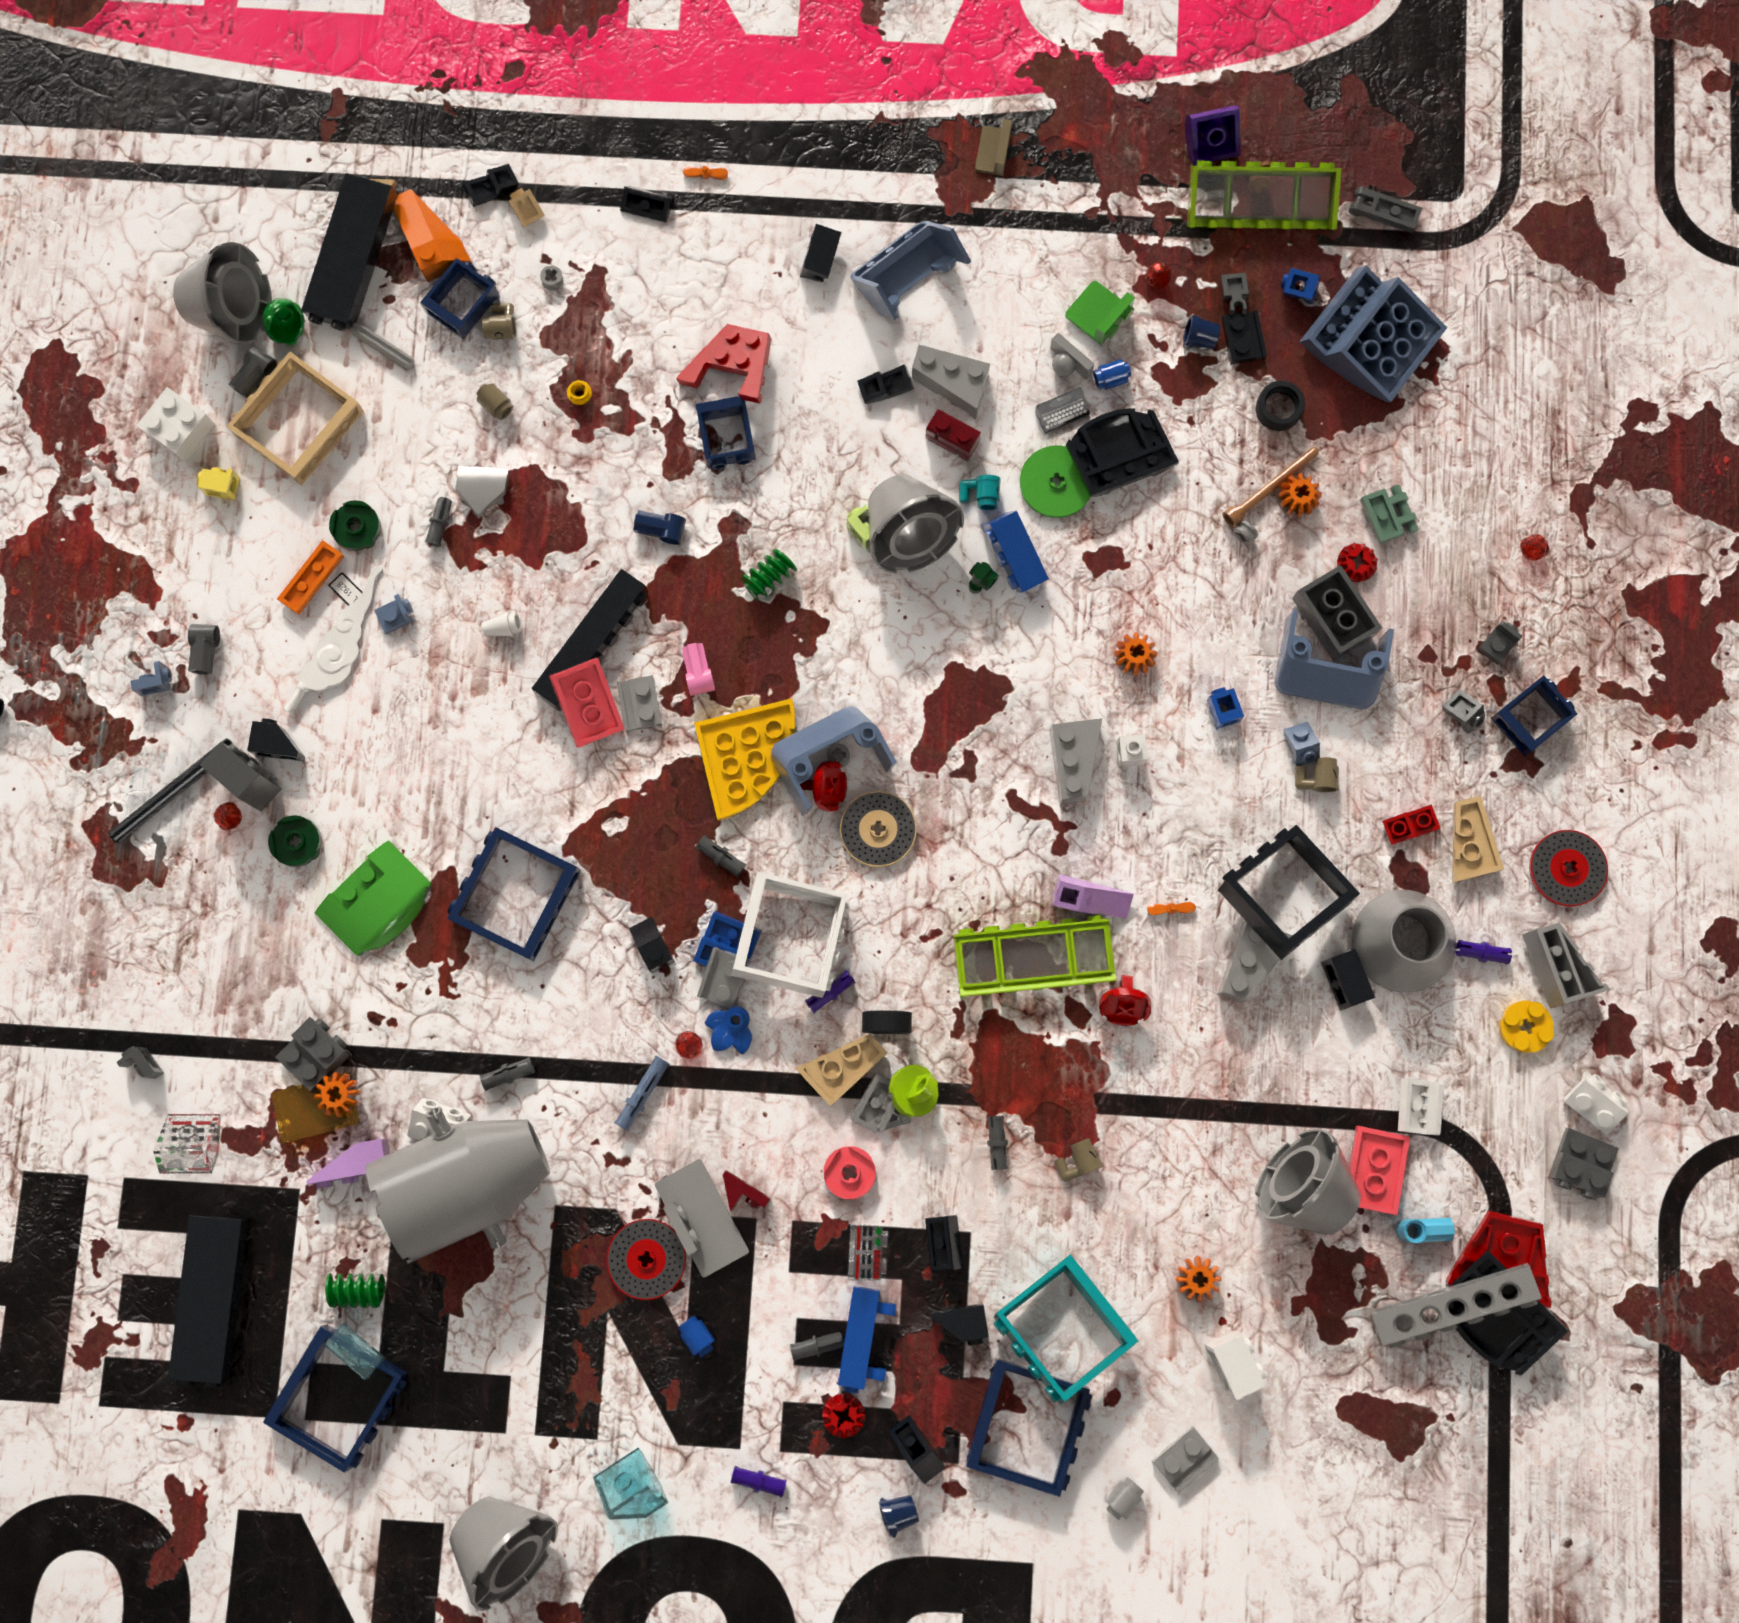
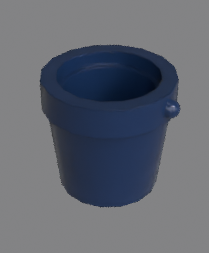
M1190 315L1184 331L1183 346L1214 349L1219 337L1220 325L1199 318V316Z
M911 1495L890 1500L881 1498L878 1502L889 1537L895 1538L898 1532L919 1522Z

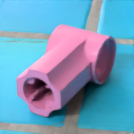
M693 643L683 647L682 654L687 670L686 680L690 696L715 691L703 643Z

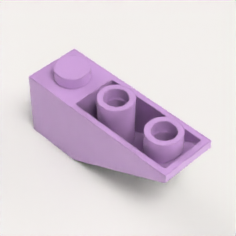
M1059 874L1052 901L1054 906L1077 912L1127 918L1134 893Z
M388 1139L355 1143L309 1178L307 1185L316 1184V1189L331 1187L333 1186L332 1181L341 1179L342 1184L358 1182V1176L366 1175V1165L390 1154Z

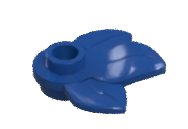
M734 1006L727 1011L716 1010L707 1017L705 1025L714 1030L711 1036V1045L714 1051H723L732 1045L740 1054H744L749 1049L752 1042V1033L748 1028L750 1016L746 1009ZM734 1015L739 1016L740 1024L733 1022L732 1017Z

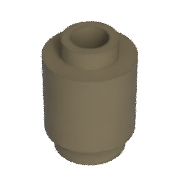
M484 384L477 391L476 401L493 418L503 420L512 412L513 405L511 400L495 384Z

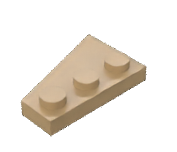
M1481 796L1454 803L1452 884L1504 870Z
M868 1034L795 1069L831 1107L888 1052L871 1034Z

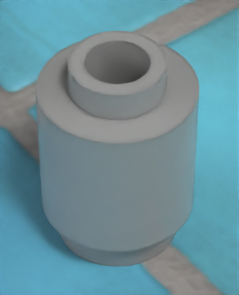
M1127 1477L1124 1482H1119L1105 1502L1109 1505L1106 1510L1118 1520L1121 1517L1127 1519L1142 1500L1141 1495L1144 1493V1490Z

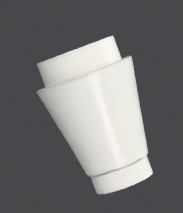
M510 611L482 622V630L486 637L516 636V633H520L522 630L519 615Z

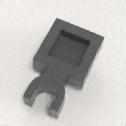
M1246 273L1221 275L1220 283L1223 301H1231L1229 307L1230 316L1234 315V307H1240L1242 314H1246L1247 304L1244 299H1248L1249 296Z

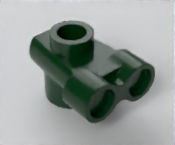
M977 562L969 571V574L972 576L969 582V591L973 594L980 593L982 588L988 591L995 584L999 575L993 571L988 563Z

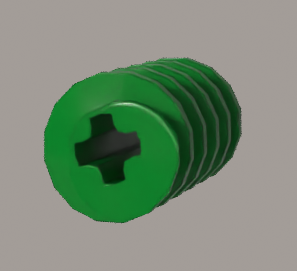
M777 549L772 550L773 557L769 555L764 557L766 564L762 562L757 563L758 570L754 568L749 569L751 577L746 574L741 576L745 588L759 603L758 594L764 597L768 596L765 590L766 587L774 591V581L779 584L783 583L781 575L788 578L791 577L788 571L789 568L796 572L798 571L791 559L784 552Z
M331 1273L326 1277L325 1295L327 1304L331 1308L337 1307L338 1304L341 1308H346L348 1305L352 1308H357L359 1304L362 1308H367L369 1305L372 1308H378L382 1303L385 1292V1278L383 1274H380L378 1281H375L374 1274L369 1275L368 1281H365L364 1274H359L357 1281H354L352 1273H349L347 1281H344L342 1273L338 1274L336 1281L333 1280Z

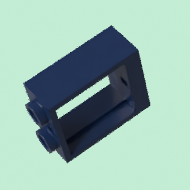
M456 258L420 303L425 313L464 340L497 299L499 293L496 288V282L486 274L484 276L480 275L468 261L463 263ZM463 276L483 290L484 293L461 320L442 307L440 303Z
M737 396L695 404L708 468L722 469L728 464L737 463L738 465H745L750 463L751 460H756L745 400ZM742 415L748 449L711 455L705 421Z
M1544 675L1491 717L1493 722L1523 756L1535 750L1578 714L1573 703L1569 699L1564 698L1557 691L1556 684ZM1535 690L1561 718L1536 739L1529 734L1510 712L1511 709Z

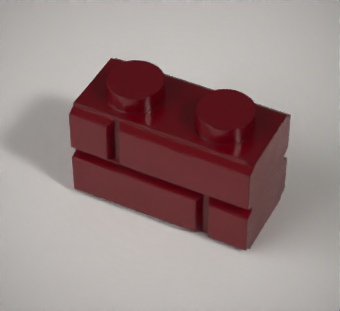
M937 409L926 428L925 439L955 455L958 454L960 458L968 462L980 443L981 432Z

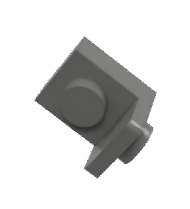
M1502 621L1493 629L1477 650L1498 665L1523 636L1513 624Z
M1461 689L1442 706L1445 713L1463 724L1464 731L1468 734L1474 728H1479L1485 720L1483 704Z
M130 1047L121 1054L122 1058L116 1062L119 1067L126 1068L136 1063L134 1068L143 1078L156 1079L164 1073L149 1050L144 1047Z

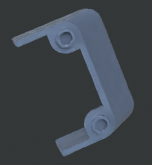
M923 221L913 226L856 269L850 278L880 315L896 320L898 318L896 311L900 304L899 296L934 270L944 273L953 269L957 261L964 264H969L972 261L954 228Z
M1292 610L1285 620L1275 676L1276 689L1285 695L1361 710L1371 707L1377 699L1388 668L1394 629L1389 628L1379 639L1378 651L1367 653L1362 659L1361 668L1312 659V645L1310 641L1305 637L1294 635L1298 610Z
M853 706L845 707L778 741L773 746L771 759L802 816L808 813L811 805L800 784L807 781L812 775L813 767L808 756L852 734L859 746L863 748L873 747L886 773L897 763L878 727L858 708Z

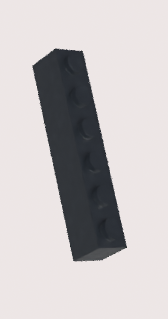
M620 569L531 689L534 694L560 711L561 706L549 676L594 658H598L599 662H601L604 656L603 652L607 647H612L615 644L621 628L627 627L632 621V613L637 607H642L648 598L646 585L623 569Z

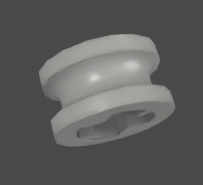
M553 265L542 269L540 277L544 288L551 291L559 289L563 284L561 270ZM556 274V280L552 282L550 279L549 282L547 276Z
M1245 520L1240 523V527H1236L1233 530L1235 536L1245 545H1250L1252 539H1256L1259 536L1257 530Z
M839 743L832 745L827 752L828 760L836 761L831 755L832 753L836 754L835 750H841V753L846 755L845 759L841 758L842 761L839 763L842 767L846 766L850 760L848 748Z

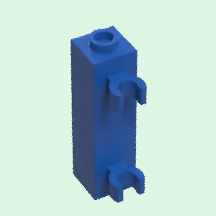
M853 1286L838 1386H843L842 1391L858 1393L859 1389L864 1390L866 1378L885 1381V1368L868 1366L876 1313L895 1316L896 1304L878 1301L880 1290Z

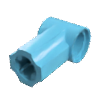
M1451 1218L1403 1219L1398 1223L1396 1233L1400 1240L1407 1243L1453 1241L1455 1229ZM1410 1224H1413L1416 1228V1234L1413 1238H1410L1407 1233V1228Z

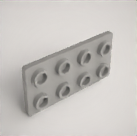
M701 1159L655 1183V1187L665 1205L663 1209L687 1255L692 1256L702 1277H707L749 1253L747 1245Z

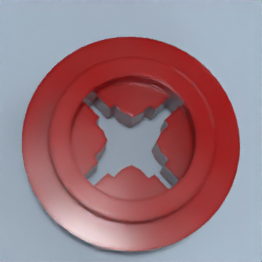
M1354 542L1341 550L1337 558V567L1341 565L1352 582H1364L1370 579L1377 570L1378 558L1374 554V549H1370L1365 543L1356 544ZM1361 554V562L1364 565L1361 564L1355 571V562L1352 559H1356Z
M847 1393L831 1397L826 1402L822 1413L825 1428L833 1436L841 1438L856 1435L863 1427L865 1421V1410L860 1400ZM849 1405L848 1416L854 1422L845 1420L843 1424L841 1423L838 1426L839 1416L833 1410L843 1412Z

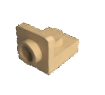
M523 188L510 194L512 199L507 203L513 209L523 228L545 216L530 189L524 192Z

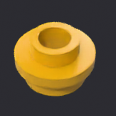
M574 381L567 389V396L573 404L583 405L591 399L592 390L588 383ZM578 391H583V392H584V394H583L582 396H580V397H577V396H576V393H577Z

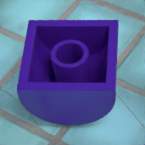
M1234 105L1186 116L1185 139L1188 154L1193 165H1197V161H1217L1241 156L1240 111L1238 106Z

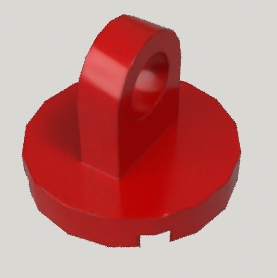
M827 760L821 762L815 771L813 780H807L800 784L802 790L813 791L815 804L824 812L837 811L840 808L838 807L839 803L843 802L846 797L847 777L845 772H841L840 767L842 766L837 761Z
M1121 975L1119 988L1107 991L1099 1000L1100 1014L1102 1017L1103 1015L1106 1016L1107 1021L1113 1024L1132 1026L1138 1024V1020H1147L1151 1015V999L1146 993L1133 988V976Z

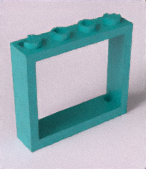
M1071 1254L993 1316L995 1319L994 1326L999 1333L1009 1337L1012 1341L1011 1348L1019 1358L1024 1357L1029 1363V1372L1036 1380H1042L1047 1387L1045 1389L1046 1394L1053 1402L1058 1401L1060 1405L1139 1342ZM1062 1272L1066 1274L1121 1344V1346L1065 1391L1060 1388L1006 1318Z

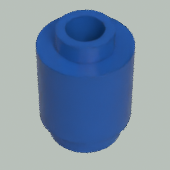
M1119 359L1098 366V369L1093 371L1096 386L1099 390L1103 388L1108 390L1128 383V377H1131L1129 364Z
M696 1316L691 1317L678 1327L681 1333L679 1336L693 1357L699 1354L702 1358L714 1349L712 1344L716 1340L703 1321L698 1320Z

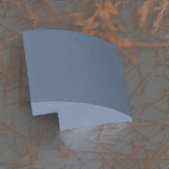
M1365 265L1354 270L1299 342L1323 364L1347 381L1389 403L1447 329V326L1399 277L1382 282Z

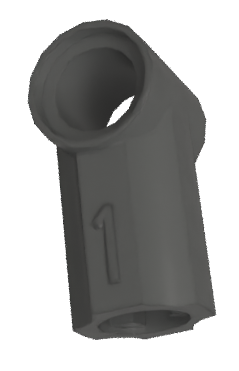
M256 346L247 351L243 359L244 365L229 383L231 388L246 398L251 395L261 380L270 375L277 367V360Z
M191 624L188 629V642L191 646L188 671L200 675L212 674L215 647H218L220 643L219 626Z

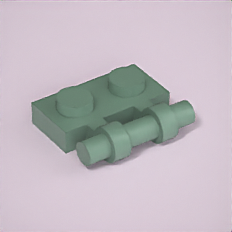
M1400 484L1390 488L1393 494L1391 497L1388 496L1386 489H1382L1360 499L1379 545L1402 537L1404 535L1402 526H1407L1410 534L1419 530L1415 512H1411L1407 503L1409 498L1406 492L1402 491ZM1394 505L1398 506L1401 517H1397L1393 508Z

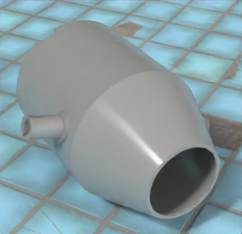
M435 1107V1114L432 1109L425 1114L435 1134L366 1165V1176L370 1192L376 1191L380 1201V1205L376 1206L377 1212L393 1246L402 1259L408 1257L407 1263L409 1264L480 1231H484L492 1249L498 1248L497 1241L500 1247L506 1243L507 1240L498 1223L506 1220L550 1174L547 1158L528 1119L463 1121L454 1126H449L442 1108Z

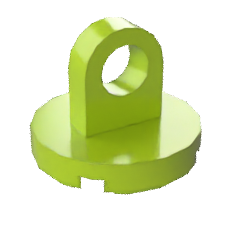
M907 1065L898 1069L891 1077L889 1084V1094L891 1093L893 1106L900 1114L907 1117H921L930 1113L937 1103L939 1095L938 1081L927 1068L920 1065Z

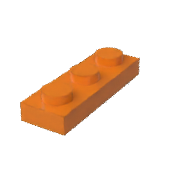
M322 540L278 596L277 600L300 615L345 556Z

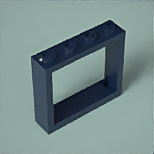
M495 827L493 832L490 831L485 837V847L481 855L477 854L471 866L473 870L470 876L463 879L459 888L461 893L457 900L451 902L447 911L449 914L447 919L534 962L581 870L577 866ZM501 839L564 870L524 948L461 917Z
M328 1324L320 1326L263 1423L345 1473L351 1470L352 1467L356 1469L364 1457V1454L361 1453L366 1444L370 1445L378 1434L379 1430L376 1427L380 1420H385L391 1412L393 1406L390 1403L395 1395L399 1396L407 1384L404 1379L408 1373ZM330 1340L335 1341L394 1377L348 1456H345L284 1418Z
M995 1358L965 1465L968 1468L1060 1497L1062 1490L1066 1491L1070 1481V1475L1067 1474L1069 1464H1074L1078 1452V1448L1074 1447L1077 1437H1082L1085 1428V1421H1082L1084 1410L1089 1411L1092 1395L1089 1394L1090 1389L1084 1386L1076 1392L1077 1397L1053 1482L981 1460L980 1457L1005 1370L1035 1379L1027 1367ZM1052 1376L1060 1388L1066 1390L1075 1383Z

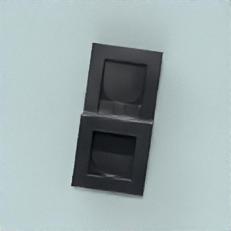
M510 164L488 169L486 176L464 181L463 184L472 207L497 199L519 186Z
M905 364L883 374L878 371L857 381L865 404L886 400L914 389Z

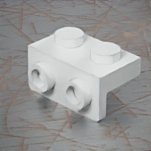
M1587 1071L1582 1074V1080L1564 1097L1566 1104L1606 1135L1628 1114L1627 1099L1620 1092H1613L1606 1087V1083L1601 1077L1596 1074L1591 1075Z
M1401 1078L1398 1131L1424 1135H1440L1443 1082Z
M423 1098L412 1111L407 1136L420 1141L435 1134L425 1116L431 1109L435 1114V1107L442 1108L449 1126L469 1121L470 1114L458 1108H450L439 1104L435 1100Z

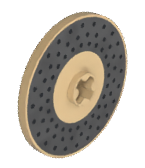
M884 791L868 792L854 799L845 809L840 823L841 840L846 851L856 861L870 867H886L899 862L909 853L916 838V820L910 807L900 797ZM876 823H881V827L886 828L885 831H881L879 836L875 835V831L871 830V827H875Z

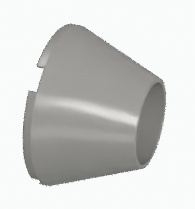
M227 242L215 246L177 276L173 287V297L180 316L187 323L235 344H249L258 340L257 336L262 331H265L262 321L265 307L268 303L272 302L267 274H262L257 264L260 260L249 248L240 243Z
M896 475L884 480L872 491L868 500L871 557L880 569L889 573L896 574V570L905 569L910 573L936 562L953 547L958 540L956 535L959 528L964 526L963 511L954 499L909 475Z
M1392 890L1378 895L1362 908L1353 926L1352 944L1358 953L1368 978L1385 989L1409 993L1434 985L1447 973L1455 957L1456 934L1450 917L1435 900L1413 890ZM1399 916H1409L1416 919L1424 926L1428 933L1429 948L1421 961L1404 956L1394 943L1392 931L1394 923Z
M1323 1129L1307 1130L1300 1133L1299 1136L1301 1138L1290 1145L1286 1142L1269 1160L1259 1177L1255 1189V1194L1258 1196V1204H1255L1257 1212L1268 1221L1329 1235L1338 1232L1351 1221L1359 1208L1361 1193L1335 1137Z
M495 1497L480 1499L461 1515L451 1531L449 1542L469 1600L477 1610H490V1605L497 1601L501 1604L505 1603L523 1589L540 1570L549 1556L546 1550L550 1542L554 1543L557 1539L558 1525L551 1516Z

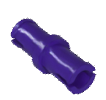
M1458 940L1456 944V949H1460L1456 951V956L1475 958L1479 962L1484 963L1493 961L1507 965L1512 959V955H1508V953H1512L1511 948L1492 946L1484 941L1474 943Z
M847 970L833 980L830 991L826 990L822 998L811 996L804 1000L814 1014L831 1000L836 1001L839 994L856 983L853 977L849 976L850 973Z
M737 1466L734 1467L730 1481L731 1484L734 1483L752 1488L755 1493L763 1491L781 1498L787 1482L785 1479L765 1475L764 1471L761 1470L754 1472Z

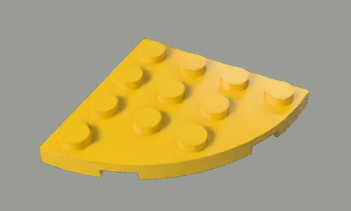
M792 698L694 723L718 821L733 817L753 806L770 791L780 778V774L771 759V750L778 741L795 733L796 721Z

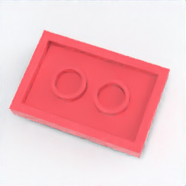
M598 658L549 676L577 748L625 729Z
M1356 1126L1349 1168L1361 1193L1359 1208L1398 1215L1410 1142L1409 1136Z

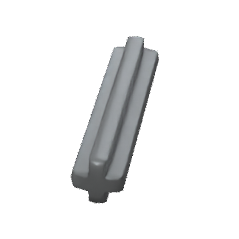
M355 322L350 328L353 336L403 369L410 370L414 365L415 361L411 356L361 323Z

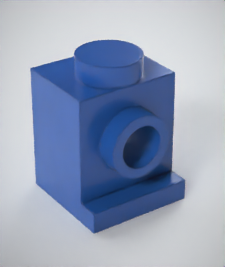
M1291 268L1289 274H1284L1281 283L1284 295L1313 303L1321 280L1320 275ZM1299 282L1305 284L1302 290H1296L1295 286Z
M1225 687L1211 692L1212 695L1209 696L1207 702L1215 721L1216 730L1238 723L1243 719L1244 714L1234 688L1226 690ZM1219 705H1225L1227 707V711L1222 712L1220 710Z

